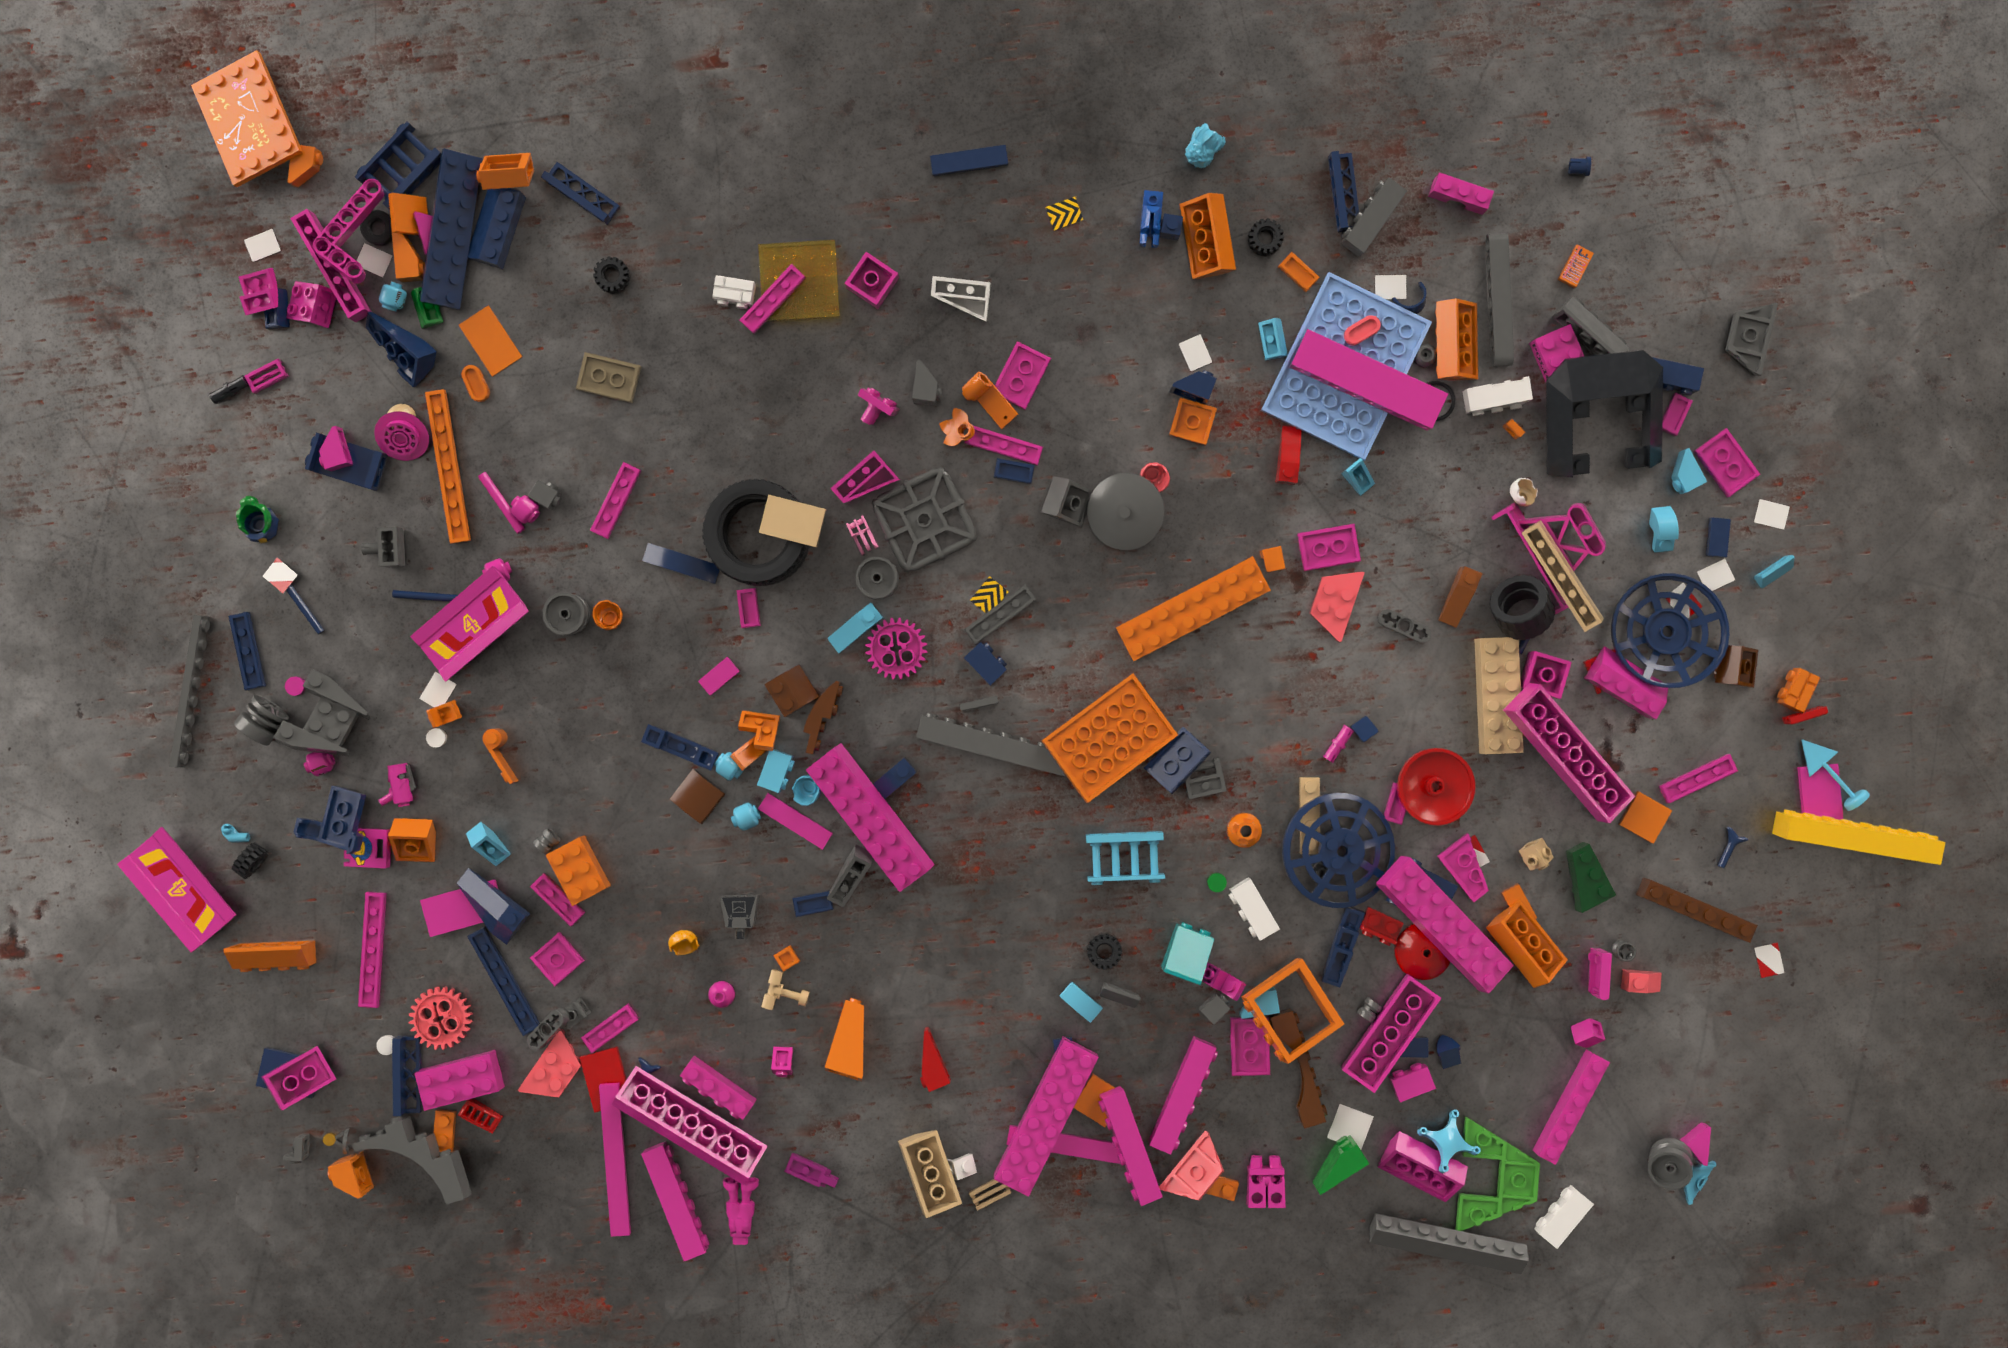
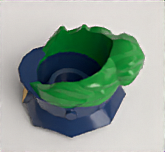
M246 496L239 502L240 508L236 512L239 530L244 532L250 541L266 543L276 535L279 519L271 508L260 504L257 498Z

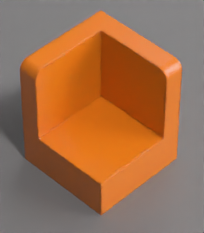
M1281 546L1260 551L1261 559H1264L1266 572L1286 569Z

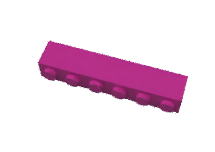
M305 209L291 217L290 219L347 317L354 322L365 318L371 310L357 285L319 258L313 249V241L324 229L317 216L310 210ZM321 246L319 251L327 250L328 246ZM340 257L335 260V263L338 264L343 262Z
M1193 1036L1148 1140L1150 1146L1170 1155L1173 1150L1176 1151L1180 1142L1178 1137L1181 1132L1184 1133L1187 1127L1186 1119L1188 1114L1191 1115L1194 1111L1195 1104L1193 1103L1195 1098H1199L1203 1087L1201 1084L1203 1079L1207 1080L1209 1076V1065L1216 1060L1218 1051H1216L1217 1048L1214 1044Z
M1587 1049L1585 1050L1532 1150L1538 1156L1555 1165L1557 1164L1609 1066V1061Z
M1119 1086L1099 1094L1101 1101H1098L1102 1113L1105 1112L1107 1115L1105 1123L1108 1130L1112 1129L1114 1136L1111 1139L1114 1147H1118L1120 1151L1118 1159L1121 1166L1125 1165L1127 1172L1124 1175L1127 1183H1131L1133 1190H1130L1134 1201H1138L1143 1206L1163 1198L1125 1091Z
M664 1141L645 1149L641 1154L683 1260L687 1261L706 1253L709 1248V1240L706 1234L703 1235L700 1218L695 1215L694 1202L687 1195V1184L681 1180L679 1175L681 1174L680 1167L673 1160L672 1156H674L672 1147L668 1146L667 1142Z

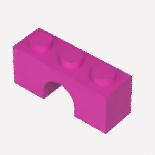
M1438 173L1434 178L1428 197L1443 202L1457 201L1465 205L1464 209L1483 215L1489 208L1494 191Z

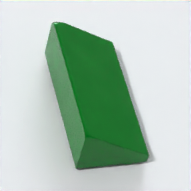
M422 287L414 288L411 291V296L421 328H428L443 323L439 306L420 302Z

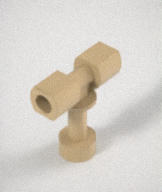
M772 969L768 981L770 983L768 993H765L761 1007L773 1010L776 999L780 1000L781 996L798 1000V1005L806 1007L810 992L802 990L801 993L784 989V984H780L784 972Z

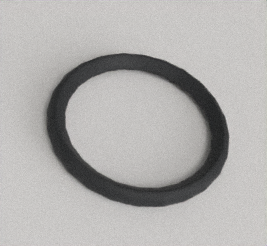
M1427 382L1426 384L1443 386L1448 390V392L1451 395V407L1449 411L1443 416L1438 417L1436 421L1443 420L1447 418L1454 410V392L1444 382Z

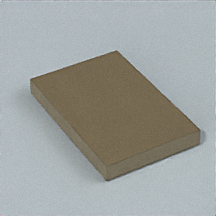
M585 352L576 390L633 404L641 366Z

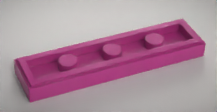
M791 264L739 321L755 334L806 277Z
M974 426V436L970 440L965 441L967 445L1038 466L1043 450L1042 446Z
M625 462L622 463L590 531L609 539L641 470Z
M1726 754L1660 785L1659 788L1666 803L1669 804L1738 772L1731 755Z
M767 793L758 808L764 814L822 850L833 832L770 793Z

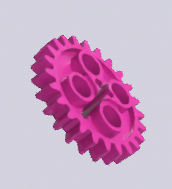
M891 618L889 624L886 620H883V627L877 624L878 631L871 630L874 636L867 637L871 644H865V646L870 648V651L865 653L872 656L868 659V662L874 661L872 669L879 667L878 674L884 671V677L887 678L891 674L892 679H895L896 674L902 679L904 673L907 677H910L909 671L917 673L915 667H922L919 661L926 660L922 657V654L928 653V651L923 650V647L928 644L921 641L925 638V635H918L921 629L914 630L915 623L908 626V619L903 624L901 618H898L897 623ZM893 632H896L897 645L902 647V650H899L901 662L899 666L897 665L896 652L891 650L895 646ZM903 632H907L910 636L907 643H902L899 639L900 634ZM884 635H888L891 638L888 646H883L880 642L881 637ZM906 651H910L913 655L910 662H905L902 658L903 653ZM887 654H891L894 658L891 665H886L883 661L884 656Z

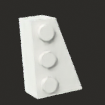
M933 276L932 297L987 322L991 289L990 282Z
M1529 376L1517 381L1507 380L1504 383L1487 384L1462 391L1466 414L1472 413L1473 416L1483 415L1484 411L1491 410L1492 413L1502 412L1503 408L1510 407V410L1520 409L1523 404L1533 399Z

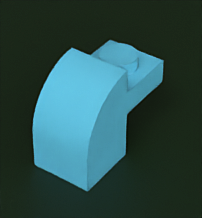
M1671 506L1651 508L1649 525L1654 532L1652 550L1654 553L1673 551L1675 539L1679 538L1678 521Z

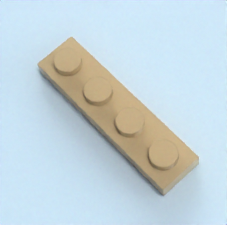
M1299 777V803L1301 808L1310 800L1320 796L1319 777ZM1320 804L1310 809L1300 822L1310 827L1320 818ZM1320 826L1316 829V831L1319 832V833H1320ZM1300 831V854H1302V845H1303L1304 837H1305V835H1306L1305 833H1303V832H1301V831ZM1313 838L1310 840L1309 854H1318L1320 842Z

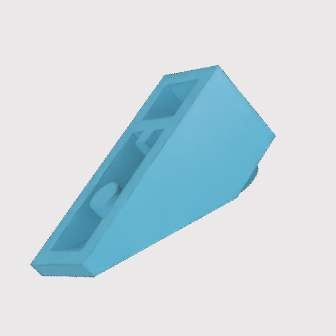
M869 603L827 639L836 651L841 653L882 621L884 617L873 603Z

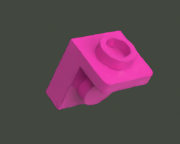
M773 1047L771 1070L777 1077L792 1075L793 1047Z

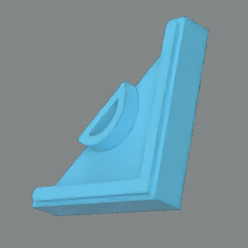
M1715 1161L1708 1162V1166L1702 1164L1693 1165V1177L1690 1183L1684 1187L1686 1201L1689 1205L1693 1204L1697 1193L1701 1191L1712 1169L1716 1167Z

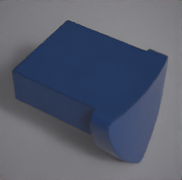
M1441 1035L1437 1043V1053L1443 1069L1461 1064L1460 1045L1445 1035Z

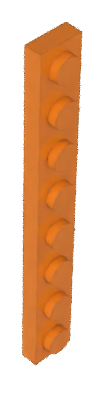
M444 389L425 392L450 544L471 541L447 393Z

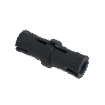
M241 375V377L230 383L226 382L223 384V387L209 393V397L214 404H218V402L229 396H235L236 392L249 385L244 375Z

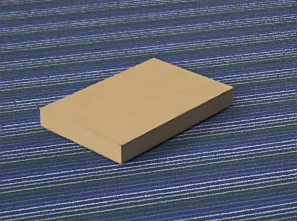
M768 495L759 533L817 548L826 509Z

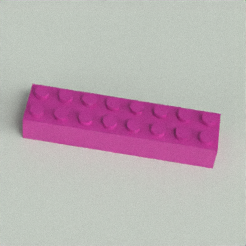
M1529 683L1503 709L1506 715L1597 821L1611 823L1634 799L1635 795L1541 684Z
M842 743L831 749L806 769L807 773L899 892L935 865Z
M1400 856L1377 881L1376 885L1478 991L1489 994L1514 966L1411 857Z
M1064 1036L1062 1037L994 1172V1180L1029 1197L1099 1058L1097 1053Z
M635 1066L612 1103L614 1107L743 1185L749 1179L767 1148V1145L637 1066Z

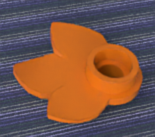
M958 408L953 409V419L945 420L939 424L942 431L947 435L944 444L948 446H956L961 441H968L975 433L974 426L969 423L968 415ZM968 429V433L964 435L963 431Z

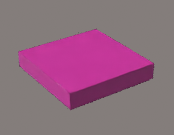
M560 932L530 957L554 987L585 961Z

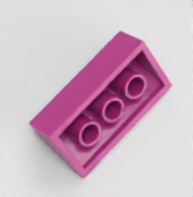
M1603 646L1584 678L1649 719L1657 720L1667 703L1668 688L1656 687L1635 677L1624 667L1617 654L1606 646ZM1626 660L1633 669L1643 675V669ZM1651 676L1650 678L1654 681L1662 682L1654 676Z
M1400 1131L1390 1140L1378 1163V1168L1444 1202H1447L1465 1185L1468 1166L1450 1158L1448 1162L1449 1170L1445 1173H1440V1152Z

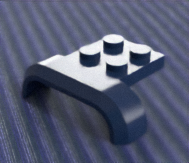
M332 785L323 822L308 818H297L293 831L296 838L310 839L346 850V854L358 852L364 835L358 833L357 830L366 795Z

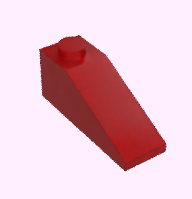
M1282 426L1275 483L1288 485L1298 483L1302 431L1298 428Z
M926 1027L924 1030L922 1077H920L922 1086L924 1088L927 1087L928 1091L931 1092L950 1084L951 1078L929 1027Z

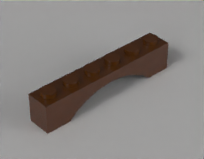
M1644 877L1636 893L1639 897L1751 943L1758 926Z
M1288 1008L1281 1010L1280 1013L1268 1015L1273 1030L1279 1039L1284 1041L1292 1051L1303 1044L1302 1042H1305L1302 1030L1299 1031L1297 1024L1300 1022L1296 1012L1293 1013ZM1308 1050L1297 1058L1302 1076V1087L1296 1108L1304 1129L1325 1123V1116L1328 1115L1325 1105H1321L1319 1099L1322 1097L1319 1086H1315L1314 1079H1316L1314 1068L1309 1066L1308 1061L1311 1060Z

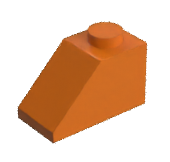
M300 145L303 153L290 159L287 182L293 187L299 188L320 171L323 155L316 147Z

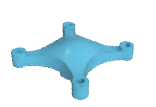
M1458 1110L1449 1112V1121L1442 1130L1429 1131L1425 1127H1421L1417 1131L1419 1136L1429 1138L1437 1146L1441 1156L1440 1173H1445L1449 1170L1448 1162L1456 1152H1469L1474 1156L1481 1152L1478 1146H1470L1461 1137L1456 1125V1119L1459 1116Z

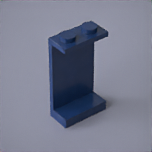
M316 432L315 436L311 439L310 454L305 458L306 470L374 491L378 490L388 458L387 454L347 442L353 465L335 471L325 470L319 461V457H321L319 450L327 436Z

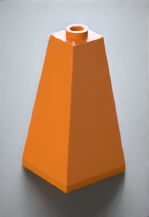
M850 998V1001L845 1000L826 1061L825 1071L862 1082L864 1005H861V1001Z

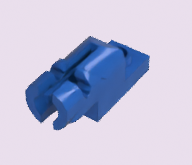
M1144 190L1139 243L1141 247H1146L1147 237L1152 238L1151 248L1159 246L1163 192Z

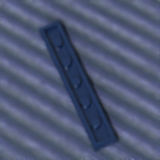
M486 926L468 935L470 943L522 1036L534 1031L540 1023Z

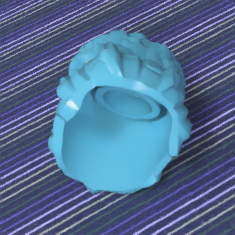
M1206 123L1201 127H1196L1190 144L1185 148L1188 162L1199 168L1209 166L1214 154L1225 145V137L1210 130Z

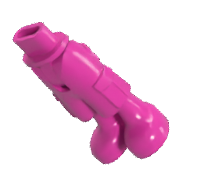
M731 1177L723 1179V1186L728 1191L730 1197L726 1202L730 1236L733 1237L734 1245H747L755 1202L750 1197L752 1191L759 1186V1179L749 1177L744 1185L741 1184V1201L738 1199L740 1183Z

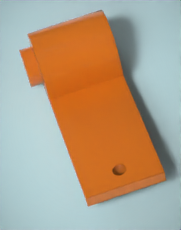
M977 372L962 387L964 398L968 401L977 400L1001 429L1018 415L1011 404L982 372Z
M500 728L489 729L483 734V742L502 771L500 774L506 783L509 782V784L517 783L519 780L499 750L508 740L507 733Z

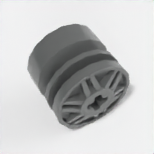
M254 695L251 699L252 703H248L246 706L250 713L241 712L234 721V725L250 739L267 746L270 745L276 734L273 728L278 729L282 721L287 722L289 717L275 703L261 696Z

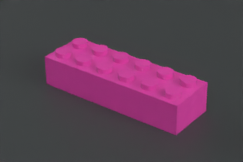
M1406 974L1383 1006V1010L1378 1013L1373 1024L1371 1023L1342 1064L1341 1069L1375 1093L1439 1003L1441 997Z

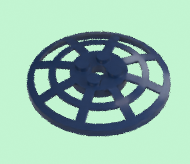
M1662 573L1637 582L1622 595L1612 616L1611 638L1619 660L1635 677L1656 687L1681 688L1702 681L1719 666L1725 656L1729 643V622L1721 601L1706 585L1686 575ZM1673 580L1687 585L1682 594L1674 592L1658 593L1655 582ZM1647 584L1650 596L1641 600L1633 610L1623 605L1634 591ZM1694 588L1708 598L1716 612L1704 616L1699 606L1689 599ZM1660 598H1672L1678 601L1674 609H1662ZM1652 601L1655 612L1648 618L1638 613L1639 610ZM1684 605H1688L1698 618L1689 621L1681 613ZM1619 612L1629 617L1627 622L1628 641L1618 643L1616 638V624ZM1719 619L1721 639L1717 651L1706 646L1709 636L1707 623ZM1635 620L1644 625L1643 636L1633 639L1632 629ZM1701 625L1702 637L1701 642L1698 643L1691 640L1692 628ZM1664 627H1669L1672 630L1670 637H1666L1663 634ZM1646 643L1653 650L1649 660L1640 653L1636 646ZM1686 647L1696 650L1690 659L1684 663L1682 662L1678 652ZM1631 648L1635 656L1643 664L1647 665L1643 675L1628 664L1621 653L1622 650ZM1660 654L1671 655L1675 666H1663L1656 663ZM1702 654L1714 658L1703 672L1690 679L1685 668L1695 663ZM1654 669L1664 672L1678 671L1682 682L1664 683L1650 678Z
M1329 793L1310 800L1295 813L1285 831L1282 855L1289 879L1302 895L1322 906L1347 908L1367 901L1380 888L1376 886L1370 893L1359 899L1356 898L1355 889L1365 884L1372 875L1380 879L1385 874L1377 868L1381 854L1380 844L1390 841V859L1386 872L1394 863L1395 842L1390 824L1375 805L1357 795ZM1349 799L1357 801L1362 805L1358 814L1350 811H1335L1332 800ZM1324 802L1327 814L1318 818L1310 827L1299 822L1310 809ZM1369 808L1381 819L1386 827L1387 834L1378 836L1374 827L1365 819ZM1338 817L1355 819L1351 829L1341 828ZM1330 819L1332 830L1328 831L1325 835L1316 831L1322 823ZM1362 824L1369 830L1372 839L1363 841L1357 834ZM1296 828L1306 834L1302 845L1303 858L1291 860V841ZM1311 838L1320 842L1318 854L1309 856V844ZM1340 846L1346 848V853L1343 856H1339L1337 853ZM1375 846L1373 864H1370L1364 860L1365 849ZM1321 862L1327 869L1322 879L1315 873L1311 864ZM1305 865L1309 875L1318 883L1312 893L1300 883L1293 868ZM1359 867L1368 871L1362 879L1354 883L1352 872ZM1335 873L1345 876L1346 885L1337 886L1329 882ZM1325 888L1333 891H1347L1349 902H1330L1319 898Z

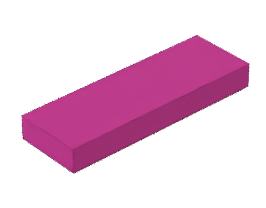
M543 873L530 886L570 927L586 913L578 904L572 906L566 893L546 873Z
M628 1003L582 1036L581 1039L590 1052L593 1053L640 1018Z

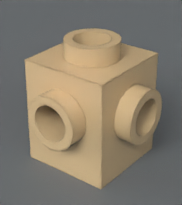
M1543 838L1528 842L1519 850L1524 863L1530 871L1537 868L1539 871L1549 866L1548 863L1554 858L1551 849L1546 845Z

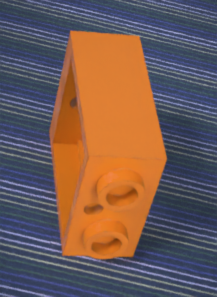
M531 153L484 156L482 163H480L479 171L476 173L477 181L481 183L482 190L528 187L534 174Z

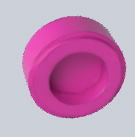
M290 677L285 683L286 692L292 696L302 695L305 692L303 687L305 680L301 677Z

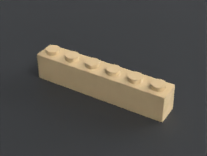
M1540 520L1525 529L1522 535L1584 632L1602 623L1603 616L1542 521Z

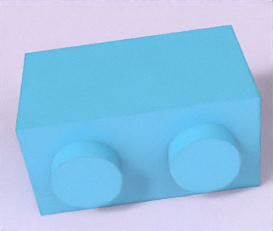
M776 749L769 751L757 785L780 793L782 789L785 790L789 780L786 779L788 771L792 772L795 761H793L794 756Z

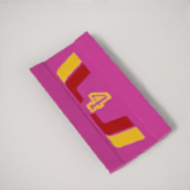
M492 566L410 637L421 647L446 682L524 617L529 610L503 575Z
M160 827L149 839L117 864L191 953L236 916V913L163 827Z

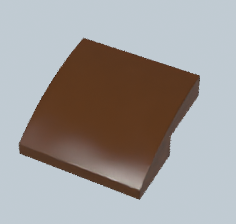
M692 769L670 800L694 820L703 824L725 793L712 782H709L698 771Z

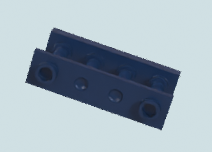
M408 121L397 128L396 133L366 165L358 169L355 176L363 184L368 179H376L373 174L380 167L398 183V187L393 192H390L381 184L385 201L382 204L389 210L388 194L411 195L440 165L442 153L436 148L429 150L412 134L415 128ZM406 139L424 155V159L420 164H416L399 148ZM393 153L411 169V173L406 178H403L386 162Z

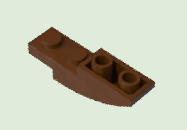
M835 681L825 690L807 718L803 732L810 734L805 753L815 754V751L820 749L822 741L819 740L820 732L824 733L826 722L823 720L824 718L832 719V716H836L839 705H836L837 697L841 698L843 691L840 681Z

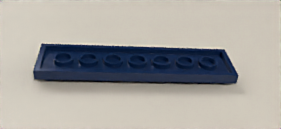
M445 148L442 149L420 302L460 310L479 185L476 173L479 171L482 158Z

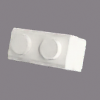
M716 275L712 297L714 301H717L718 305L728 306L730 303L736 304L737 308L747 309V306H753L756 284L754 281Z

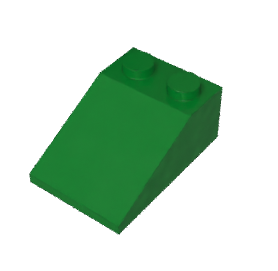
M1351 1135L1348 1137L1343 1136L1337 1140V1144L1333 1146L1312 1181L1320 1195L1369 1165L1368 1160Z

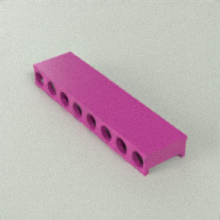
M1307 329L1289 367L1426 431L1433 429L1448 396V393L1309 329Z

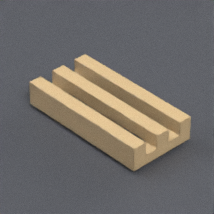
M993 1179L969 1191V1195L978 1211L1011 1194L1010 1187L1001 1184L976 1197L975 1194L998 1183V1181ZM1006 1188V1190H1004V1191H1002V1192L996 1194L995 1196H993V1197H991V1198H989V1199H987V1200H985V1201H983V1202H981V1203L978 1202V1201H980V1200H982V1199H984V1198H986V1197H988V1196H990V1195H992V1194H994V1193H996V1192H998V1191H1000V1190Z

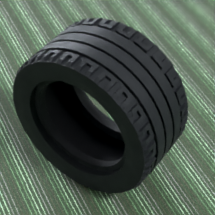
M747 479L729 485L721 493L719 492L716 498L714 497L704 516L702 537L709 558H711L712 563L722 573L731 579L747 585L768 586L780 583L797 572V569L801 567L808 556V551L810 550L808 545L787 540L785 547L776 558L764 564L752 565L739 560L731 550L728 541L730 522L741 508L751 503H766L768 495L800 502L792 493L771 481Z

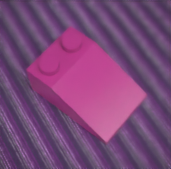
M316 1046L263 1075L262 1079L279 1109L284 1110L336 1080V1077L319 1047Z

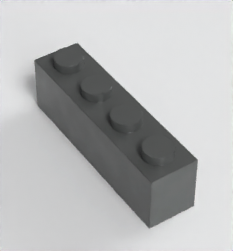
M1390 177L1384 182L1381 180L1374 189L1376 191L1373 197L1369 196L1364 203L1366 208L1363 212L1359 211L1353 219L1355 223L1352 228L1348 227L1342 235L1344 239L1341 244L1358 257L1365 253L1407 192L1406 189Z

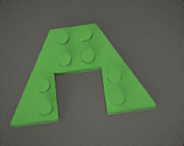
M1465 1117L1463 1139L1470 1146H1478L1481 1152L1474 1156L1469 1152L1462 1151V1156L1497 1159L1500 1162L1497 1196L1458 1193L1455 1229L1458 1231L1466 1230L1475 1225L1479 1226L1485 1221L1501 1217L1504 1213L1512 1210L1515 1211L1524 1205L1537 1202L1540 1163L1468 1117Z

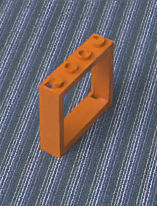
M1296 958L1241 996L1244 1001V1008L1247 1012L1252 1013L1254 1016L1253 1022L1259 1029L1263 1030L1265 1041L1276 1050L1274 1054L1280 1062L1291 1063L1344 1025V1022L1301 958ZM1296 971L1330 1025L1288 1053L1254 999Z

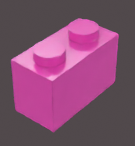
M1415 1063L1410 1066V1069L1405 1071L1397 1070L1392 1073V1076L1388 1077L1396 1099L1399 1102L1436 1089L1430 1071L1424 1063Z

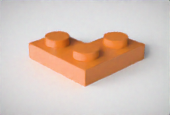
M742 711L738 729L739 731L756 733L754 749L773 751L780 716Z

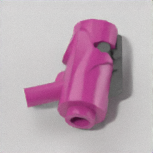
M403 763L387 766L388 782H390L391 787L389 788V793L378 800L379 803L384 806L393 800L394 804L398 803V807L410 805L409 801H413L412 791L416 789L410 765Z

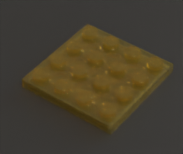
M835 240L758 244L761 296L791 264L806 277L766 322L840 318Z

